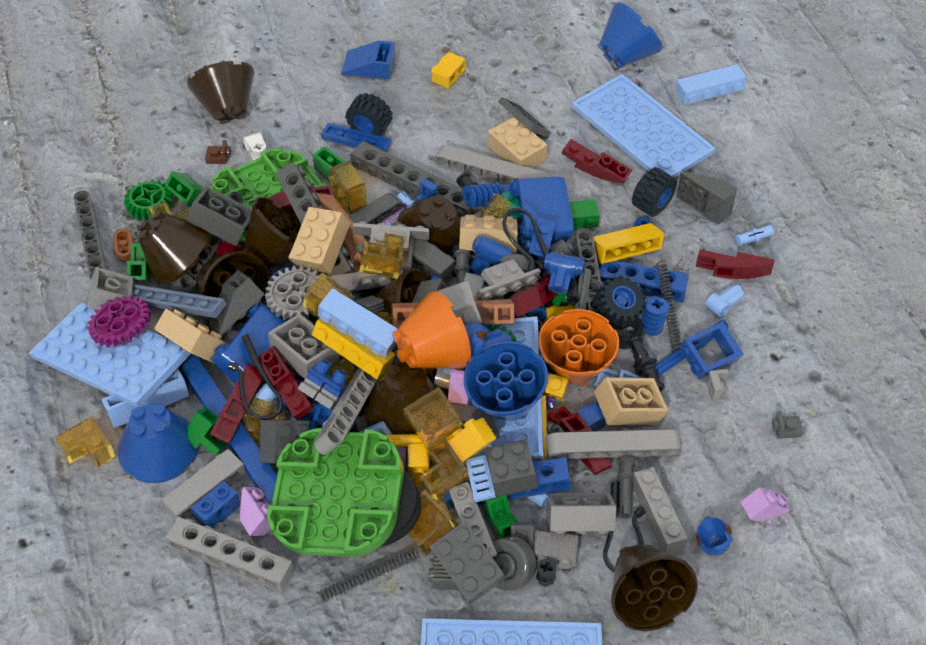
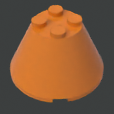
M432 291L428 293L398 329L392 332V337L399 349L397 350V356L401 362L405 361L410 368L463 369L467 367L466 363L471 359L470 342L461 317L456 318L451 310L453 304L441 292Z
M570 309L563 311V314L556 317H550L544 323L539 333L538 344L542 357L558 376L569 379L570 384L584 386L615 360L619 349V337L617 331L612 328L609 321L602 315L584 309Z

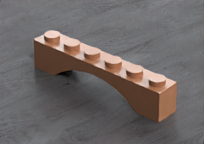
M316 193L320 199L319 205H322L325 210L342 212L350 222L343 243L349 252L350 259L357 268L354 271L382 268L373 267L355 249V247L367 241L362 235L353 234V222L334 196Z
M511 299L476 300L482 318L481 323L514 324V303ZM419 303L391 304L392 325L398 328Z

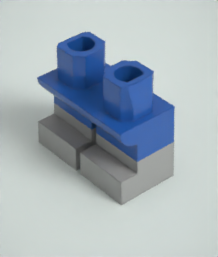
M322 359L315 367L309 369V374L301 382L298 389L311 398H315L316 401L325 407L332 409L335 408L347 387L345 382L348 374L337 369L333 376L330 375L328 371L332 364Z

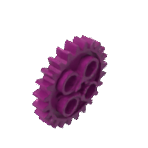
M123 295L120 300L115 297L114 302L108 300L106 306L100 305L101 310H94L96 315L90 316L92 320L88 321L89 326L87 329L92 340L96 344L99 343L101 347L105 344L109 348L113 344L115 348L118 343L124 346L125 341L128 340L131 343L133 337L139 338L138 333L145 332L143 328L149 327L147 322L151 321V312L147 303L143 299L140 300L138 296L133 299L132 295H130L126 299Z

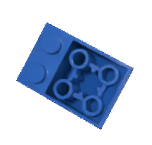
M376 41L348 50L341 75L390 79L396 58L395 42Z

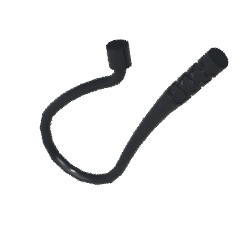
M512 208L503 216V230L517 250L530 260L527 270L529 272L536 269L534 259L518 245L509 233L506 226L508 215L517 211L526 214L532 222L544 257L549 252L541 238L532 214L522 208Z
M243 335L241 339L251 361L278 398L279 407L277 411L268 416L254 413L249 408L245 398L244 373L242 369L234 362H230L228 369L239 372L240 396L245 410L251 416L260 420L273 419L281 413L283 399L265 373L249 335Z
M612 481L610 494L616 505L617 518L619 482ZM639 507L634 511L632 524L636 530L639 544L644 545L636 519L642 517L646 512L642 507ZM609 531L603 550V560L606 566L615 573V568L609 563L607 558L614 532Z

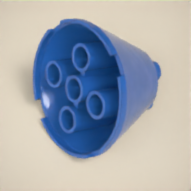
M621 2L613 5L600 43L597 45L600 50L605 52L603 56L609 62L611 60L614 61L618 68L657 54L663 49L662 43L650 26L646 27L640 21L642 17Z
M499 342L483 348V351L478 356L472 357L465 369L463 383L469 400L478 409L498 419L514 421L526 418L528 412L542 397L548 383V372L541 355L539 356L528 345L518 342Z
M148 404L132 410V415L117 446V456L122 469L135 477L136 480L145 483L166 482L185 472L184 469L191 462L195 461L199 451V447L195 449L188 437L190 421L165 408L162 404Z

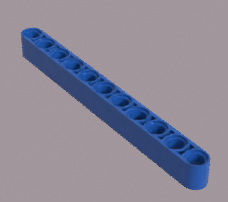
M190 354L178 369L203 408L207 407L219 417L227 400L199 358L194 354ZM240 421L228 446L233 454L244 464L245 472L254 486L264 492L266 500L272 505L277 475L269 463L259 462L260 450Z

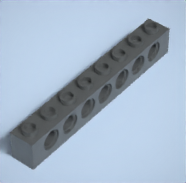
M362 141L351 152L352 166L356 169H360L385 183H389L399 190L411 194L413 197H418L421 194L419 182L426 178L438 186V195H442L449 200L462 217L473 215V208H469L463 199L462 188L365 141Z
M292 162L275 173L301 225L308 207L325 209L322 205L318 204L320 199L315 192H312L313 186L308 179H305L306 173L301 166L298 167ZM344 246L340 249L332 273H327L330 281L333 275L354 273V270L357 269L351 259L348 260L347 256H349V253Z

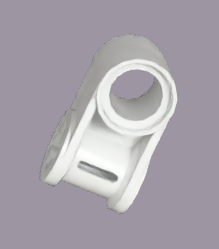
M258 132L243 137L246 150L252 159L260 158V152L266 150V144L261 133Z

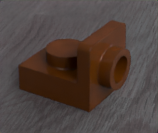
M223 140L222 147H207L206 164H227L228 157H231V147H228L227 140Z

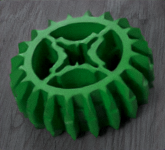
M153 179L150 182L145 180L144 183L138 182L137 186L132 185V189L127 190L124 205L132 219L136 218L138 222L150 220L158 210L170 213V209L173 207V195L168 190V187H164L165 183H161L160 180L154 182Z

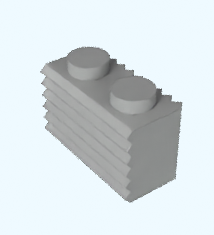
M537 530L535 532L533 549L536 563L538 564L542 559H550L562 569L575 567L579 536Z

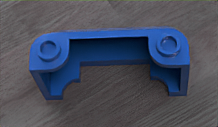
M558 176L515 179L510 183L509 192L511 196H519L521 208L531 213L535 220L539 217L555 221L550 245L559 240L566 242L572 236L574 224L564 178ZM522 213L523 222L517 226V241L519 245L525 246L527 239L530 240L531 233H529L531 220L526 214Z
M262 302L248 309L247 316L249 319L231 343L217 346L214 350V355L210 358L235 385L240 375L239 372L228 369L230 362L238 364L242 371L245 370L248 363L254 366L241 337L246 334L249 335L255 352L259 357L270 348L268 332L288 321L283 320L282 316L276 317V312L272 313L271 309ZM264 379L262 380L258 389L262 388V386L266 383Z

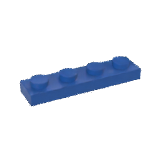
M327 123L321 133V139L355 148L362 141H365L387 152L392 144L391 138Z

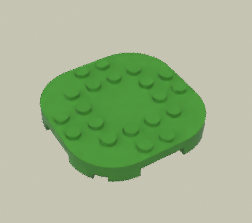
M276 148L260 152V158L233 170L229 166L222 169L214 176L213 183L209 187L223 195L234 191L240 193L243 198L242 205L252 209L253 202L257 197L268 198L284 191L275 173L292 162L304 169L306 173L305 179L314 183L315 187L327 185L319 180L309 167L308 160L303 155L293 150L287 152L282 151V148ZM247 232L245 233V235H244V236L242 237V239H241V240L243 241V243H245V238H246Z
M322 428L308 430L299 434L300 438L292 444L288 443L285 446L276 464L279 471L272 505H268L267 509L268 523L272 532L287 549L304 555L356 557L376 550L389 538L397 521L404 477V465L397 448L382 433L365 429L364 433L348 432L339 446L328 455H322L315 447V440Z

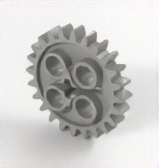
M301 265L299 270H296V267L293 266L291 271L286 267L285 273L278 271V277L272 276L273 281H268L269 287L265 288V298L271 312H276V317L282 315L283 320H286L288 317L291 319L299 313L305 316L307 320L309 319V314L316 316L319 304L329 293L326 279H323L322 274L318 275L317 270L311 272V267L304 270Z

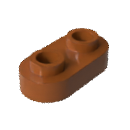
M119 229L113 235L115 253L119 260L127 261L131 259L133 237L128 229Z

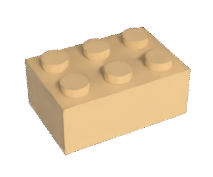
M515 117L488 131V147L504 161L534 168L547 160L548 145Z
M308 207L289 259L298 268L302 265L303 269L311 267L312 271L317 270L318 272L331 274L350 222L342 212Z
M475 215L461 217L459 250H472V244L476 236L483 235L510 247V250L516 253V247L511 243L503 230V217L502 219L495 218L494 216L479 218ZM507 217V229L517 242V219Z
M165 309L154 329L189 353L214 363L210 358L214 355L215 348L220 344H227L221 340L222 335L213 330L209 332L210 328L202 323L198 325V320L189 315L185 318V314L177 309H174L173 312Z
M605 378L594 391L607 425H657L669 412L654 378Z

